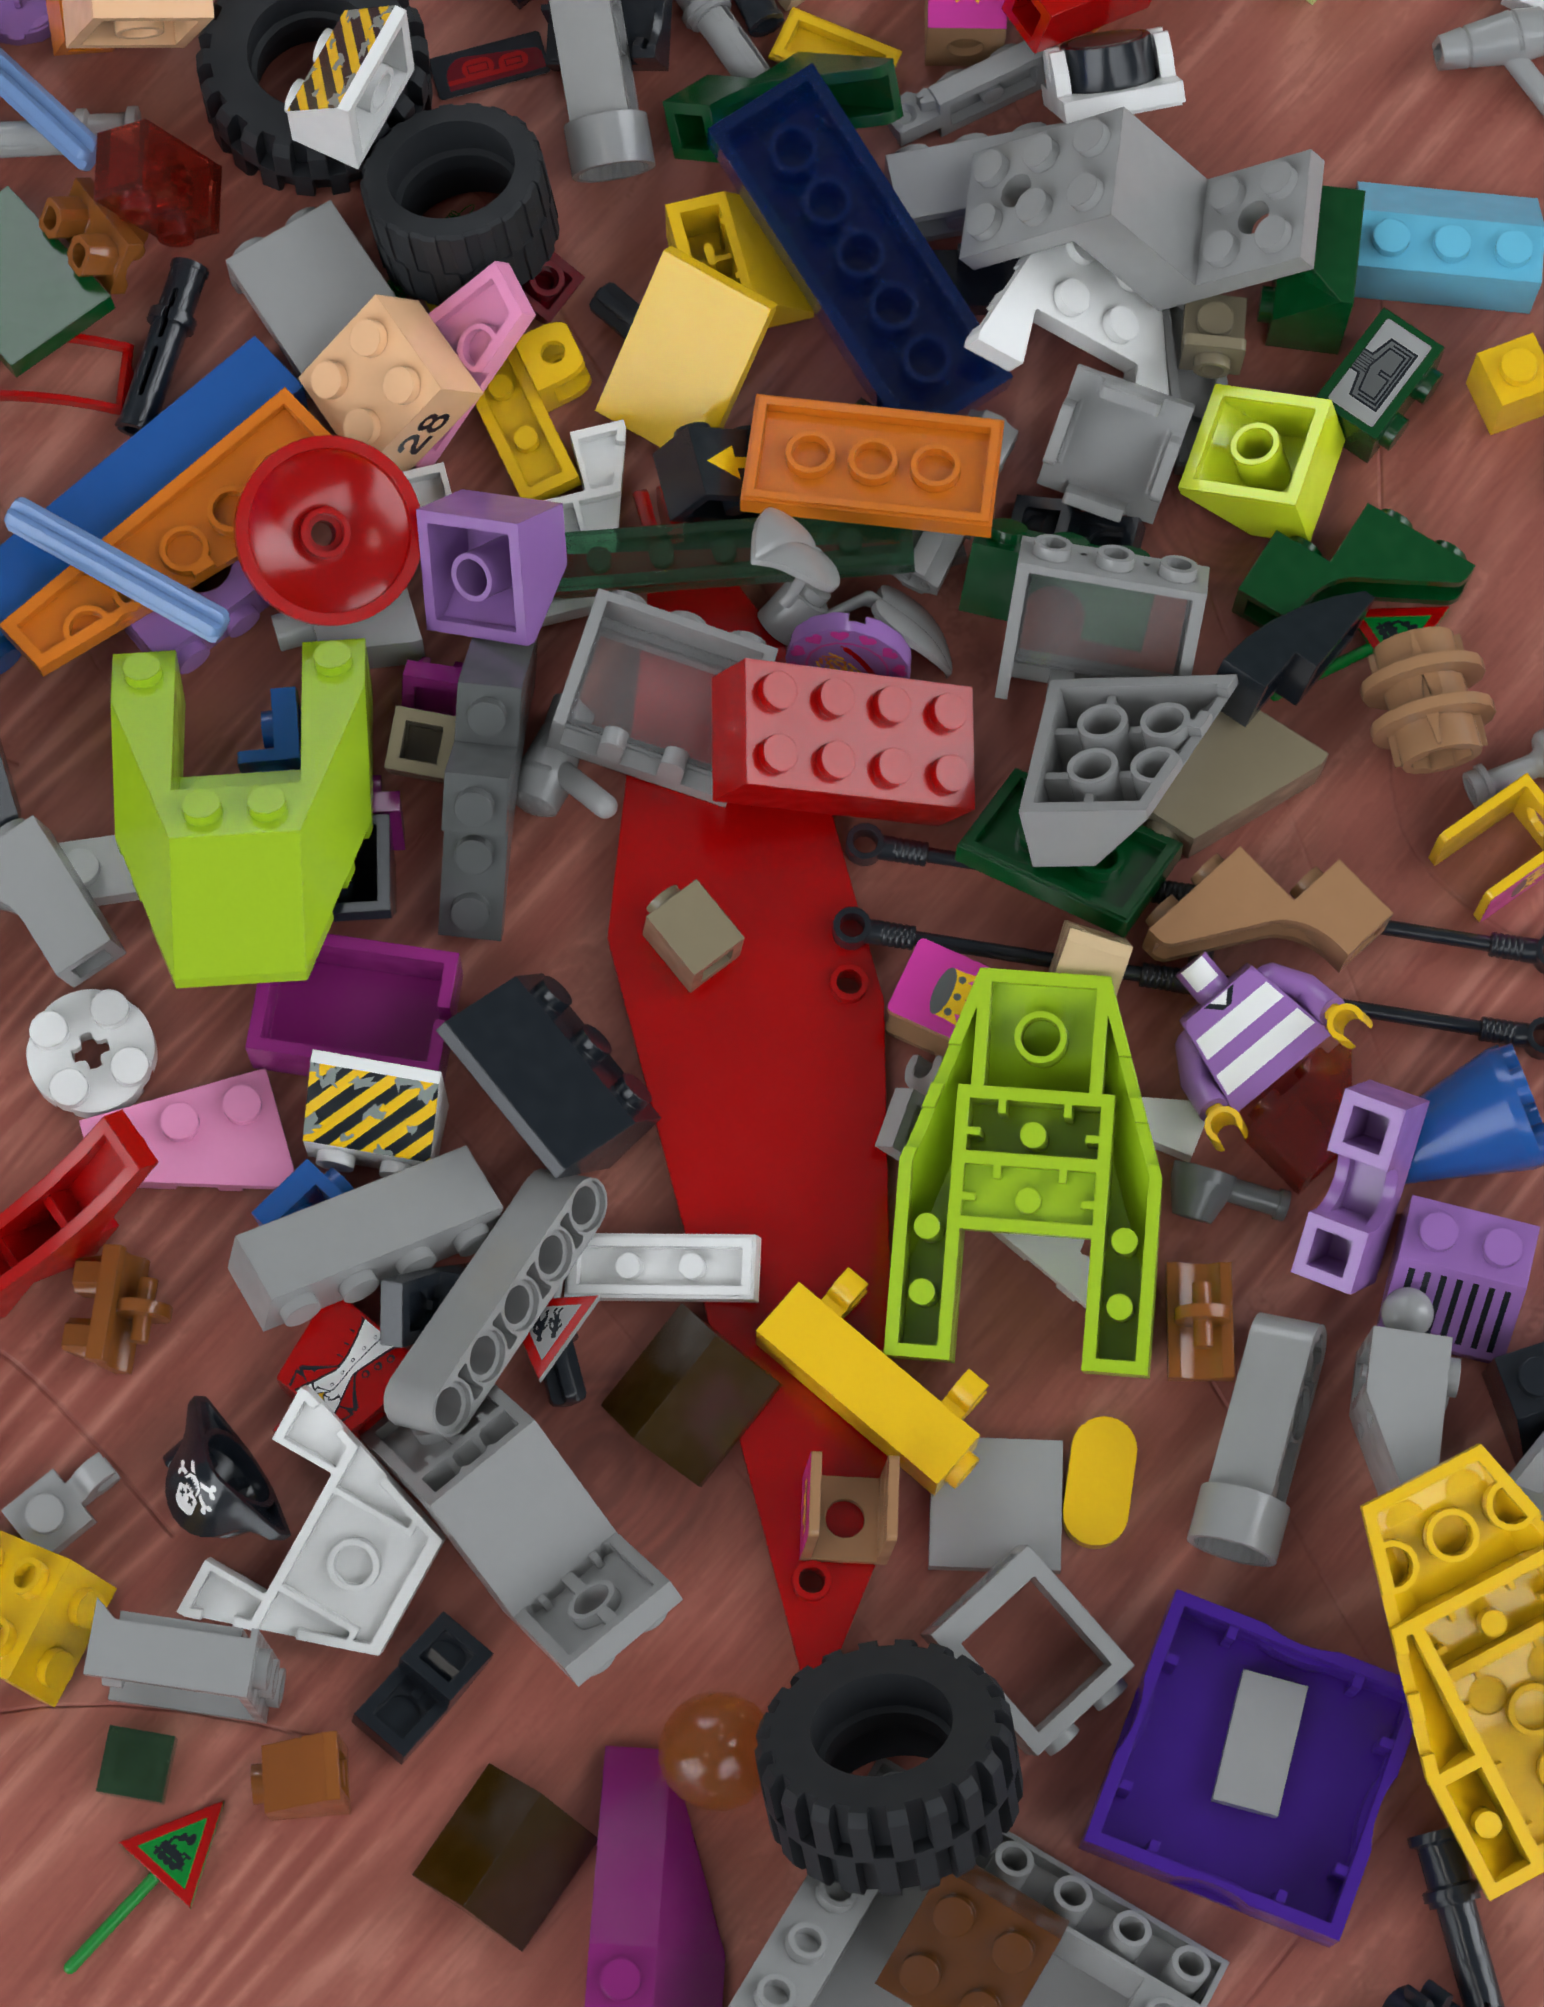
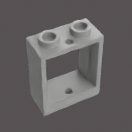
M1018 1545L920 1635L929 1645L934 1643L949 1648L954 1652L956 1659L963 1654L977 1663L961 1643L1027 1582L1031 1581L1103 1663L1036 1727L1028 1721L1004 1693L1005 1701L1010 1704L1018 1747L1027 1755L1039 1756L1045 1750L1049 1756H1052L1064 1748L1078 1734L1080 1729L1074 1722L1092 1705L1100 1711L1121 1695L1128 1686L1122 1677L1135 1665L1030 1545Z

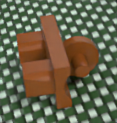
M86 177L75 178L69 196L47 198L39 219V227L48 239H66L70 243L67 251L68 264L78 277L95 276L109 294H125L128 287L126 280L127 269L132 261H137L144 256L146 251L144 244L149 235L148 224L138 212L132 210L118 212L92 178Z
M104 1244L102 1255L78 1258L75 1261L72 1278L74 1292L85 1298L95 1299L91 1318L70 1317L68 1322L65 1323L61 1343L64 1351L76 1357L86 1359L114 1374L132 1375L137 1344H148L151 1325L170 1323L173 1313L172 1306L155 1301L159 1280L148 1277L150 1267L148 1259L128 1253L123 1245Z
M1166 1262L1167 1381H1233L1235 1370L1232 1262L1210 1264Z

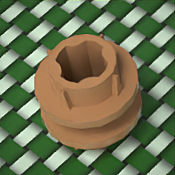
M1441 626L1422 627L1393 635L1375 646L1374 655L1368 656L1372 674L1363 680L1359 690L1362 701L1368 707L1388 710V712L1372 723L1370 734L1372 742L1378 748L1391 750L1395 768L1402 767L1406 773L1429 774L1458 767L1479 756L1483 750L1482 747L1488 745L1484 726L1493 720L1496 708L1494 700L1489 694L1468 691L1469 688L1483 678L1486 669L1483 658L1477 652L1464 650L1460 633L1454 635L1450 628Z

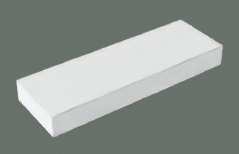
M595 1233L565 1278L564 1297L599 1295V1301L759 1303L762 1238L755 1234Z

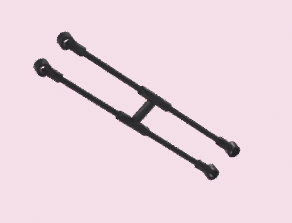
M870 823L855 825L849 831L846 839V854L850 861L859 866H870L878 860L901 862L903 864L907 863L909 865L913 864L915 866L920 865L922 867L927 862L975 870L955 861L956 851L929 847L928 842L883 835L878 827ZM859 837H868L875 842L876 848L869 853H863L855 848L853 842ZM1165 880L1150 902L1160 904L1170 895H1173L1180 901L1195 885ZM846 907L840 910L835 916L832 927V935L835 942L841 948L847 950L859 949L865 943L913 950V946H916L917 942L924 938L959 954L1050 968L1054 955L1053 952L916 931V926L914 925L910 926L870 919L864 910L857 907ZM847 920H854L861 924L863 932L856 937H849L841 931L840 925ZM1392 920L1389 921L1384 931L1380 934L1487 951L1489 957H1501L1502 959L1532 963L1540 973L1544 974V935L1541 939L1509 934L1504 935L1497 932H1492L1490 936ZM1214 951L1206 952L1213 960ZM1198 955L1189 956L1187 964ZM1143 962L1142 966L1128 964L1122 979L1139 982V987L1191 995L1176 977V974L1182 969L1178 967H1167ZM1343 999L1345 1003L1359 1007L1370 1019L1478 1036L1479 1041L1504 1045L1512 1043L1514 1047L1524 1048L1525 1052L1532 1058L1544 1060V1047L1538 1045L1533 1038L1535 1030H1544V1017L1533 1020L1531 1024L1507 1021L1505 1019L1501 1020L1499 1018L1494 1019L1492 1017L1488 1018L1486 1016L1481 1017V1020Z

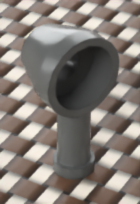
M1174 1160L1171 1171L1172 1213L1175 1215L1212 1224L1227 1202L1269 1214L1272 1219L1281 1222L1287 1215L1292 1195L1289 1190L1280 1188L1278 1191L1238 1179L1219 1170L1181 1160Z

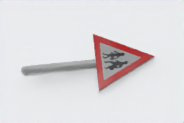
M562 1282L523 1341L540 1383L599 1302V1295L561 1298Z

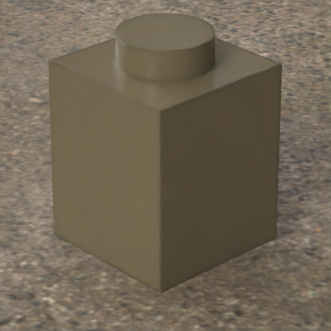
M396 705L384 768L390 774L444 784V773L455 739L456 716Z
M697 879L682 890L677 885L670 886L655 897L646 909L650 914L646 916L643 936L690 993L740 956L745 937Z

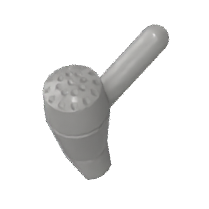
M1540 6L1515 8L1510 11L1505 10L1436 37L1432 43V49L1438 71L1467 69L1469 67L1504 66L1544 116V76L1531 61L1544 56V10Z
M562 693L553 695L544 724L522 758L516 805L534 816L554 817L557 815L568 794H570L596 816L603 819L610 818L615 815L618 808L615 797L577 768L579 758L546 747L552 721ZM578 700L572 719L592 725L596 718L595 715Z

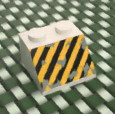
M396 5L344 10L333 30L326 28L323 31L314 49V64L305 80L298 78L293 83L286 97L284 111L288 115L292 140L359 169L414 71L407 10Z
M313 1049L310 1060L303 1143L308 1157L316 1158L315 1163L325 1169L332 1167L338 1172H352L355 1165L380 1169L379 1175L384 1178L439 1156L449 1108L442 1072Z

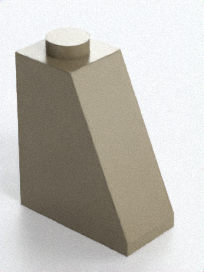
M1261 710L1246 727L1220 711L1150 817L1142 825L1154 830L1158 834H1163L1184 843L1182 855L1189 858L1315 784L1323 771L1329 753Z

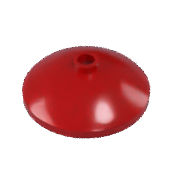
M322 435L303 438L289 443L269 455L258 465L245 483L239 496L234 517V541L237 556L245 576L263 600L282 614L294 620L317 626H342L356 623L376 615L391 605L411 581L420 560L416 509L420 508V504L414 489L404 473L391 459L376 448L364 442L342 436ZM317 522L326 524L331 530L332 538L326 546L318 545L312 539L311 530Z

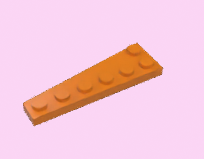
M284 387L101 540L191 589L239 560L234 541L235 511L242 489L258 465L276 450L289 443L312 436L331 434ZM70 565L2 621L0 629L2 634L44 677L153 611Z

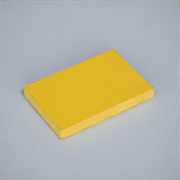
M673 246L663 250L595 411L612 421L624 419L626 429L659 447H662L672 439L674 432L678 428L689 423L706 422L710 427L724 428L778 304Z

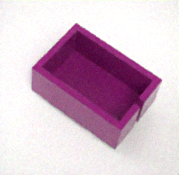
M327 934L308 980L257 983L245 1046L252 1067L255 1069L266 1068L268 1071L309 1076L310 1060L314 1049L440 1071L445 1083L450 1047L436 1030L446 1020L457 1014L464 975L460 954Z

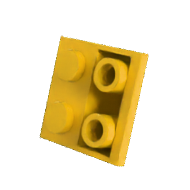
M728 191L665 204L668 246L677 248L778 304L768 328L814 318L812 303L784 204Z

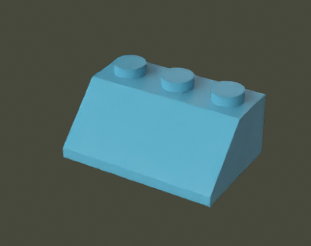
M1357 181L1356 190H1364L1366 192L1354 297L1530 314L1542 284L1544 220L1538 198Z

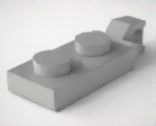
M1025 41L1018 44H1006L994 51L989 58L967 69H955L946 73L935 84L928 88H923L917 94L905 92L900 96L904 116L888 124L890 131L901 147L935 130L943 137L1040 90L1041 84L1045 83L1043 51L1034 54Z

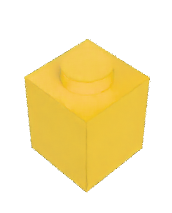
M1533 332L1476 354L1466 385L1490 436L1544 416V354Z

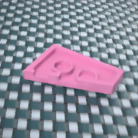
M494 261L431 311L429 316L484 392L536 314L510 264ZM477 401L415 465L416 468L436 463Z
M266 1068L79 1120L84 1138L103 1116L123 1109L159 1161L138 1188L215 1187L219 1191H243V1188L276 1189L295 1171Z

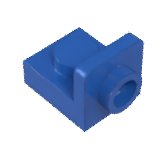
M296 686L270 689L272 710L261 711V729L265 749L237 752V763L240 773L301 770V701Z
M306 1159L251 1214L258 1225L261 1226L351 1191L354 1188L334 1168L331 1167L323 1174L311 1161Z

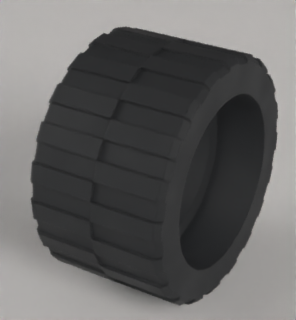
M479 103L440 105L439 108L428 111L423 110L413 114L408 120L399 122L389 129V133L384 138H380L371 149L372 153L365 160L362 168L363 179L360 181L361 195L383 268H386L391 281L396 286L404 289L405 294L414 299L425 300L427 304L439 306L494 261L509 263L522 286L528 280H533L542 271V266L545 262L549 261L555 251V241L559 239V216L539 141L534 132L529 131L526 123L517 116H511L507 114L506 110L498 107H486ZM469 192L500 194L483 208L463 216L453 218H428L422 216L437 203L459 194Z

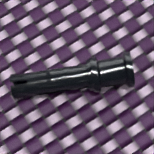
M1448 1827L1407 1838L1409 1848L1417 1850L1428 1889L1422 1894L1424 1904H1428L1430 1910L1437 1909L1463 2007H1504L1475 1899L1481 1898L1480 1891L1482 1888L1478 1880L1472 1878L1469 1863L1451 1828Z

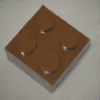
M975 1865L972 1870L959 1878H956L953 1873L941 1878L940 1886L929 1889L875 1984L912 2007H1022L1061 1941L1069 1921L978 1865Z

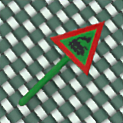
M1450 606L1369 609L1358 629L1367 643L1337 657L1319 680L1372 655L1375 646L1393 635L1412 629L1438 626L1449 611ZM1274 693L1270 699L1278 701L1283 697Z
M224 1800L118 1842L150 1873L69 1958L63 1967L65 1973H75L159 1882L163 1883L191 1909L222 1813Z

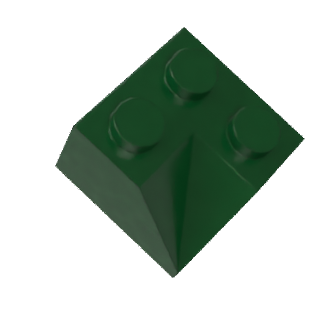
M1322 185L1314 269L1272 280V286L1262 285L1257 322L1268 323L1265 346L1338 355L1354 304L1366 191Z

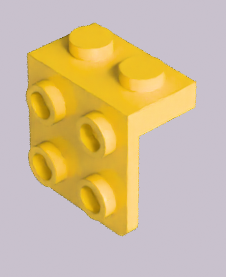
M1 1530L0 1679L55 1708L89 1644L97 1597L108 1607L117 1588L73 1560Z

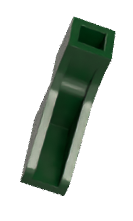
M799 51L755 78L708 74L663 101L674 158L722 163L741 151L773 140L891 124L904 116L893 58Z
M1367 503L1331 561L1322 557L1321 551L1310 541L1299 536H1291L1289 538L1276 530L1239 587L1232 612L1261 628L1271 620L1301 606L1333 596L1366 591L1374 596V601L1451 605L1458 601L1463 594L1476 565L1468 561L1464 552L1454 544L1440 539L1434 541L1413 529L1411 522L1397 511L1387 508L1380 510Z

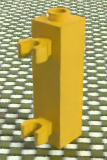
M848 1267L821 1300L798 1282L758 1327L755 1344L887 1456H900V1467L935 1496L945 1483L956 1489L980 1460V1458L972 1453L977 1447L980 1434L963 1420L985 1397L989 1385L972 1370L968 1369L951 1388L942 1401L938 1400L844 1320L867 1294L865 1289L868 1287V1283Z

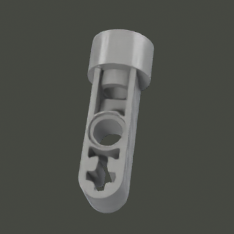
M549 0L569 122L563 128L572 179L584 183L605 182L636 176L653 169L656 163L647 112L639 110L621 0Z
M1259 1312L1255 1316L1249 1331L1209 1482L1203 1483L1200 1487L1187 1535V1541L1192 1546L1216 1557L1241 1564L1270 1567L1277 1564L1291 1511L1290 1507L1286 1504L1326 1352L1327 1331L1324 1324Z

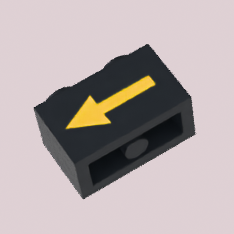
M706 422L689 423L678 428L674 432V437L653 453L670 522L754 526L761 513L740 511V497L751 425L727 429L713 428Z

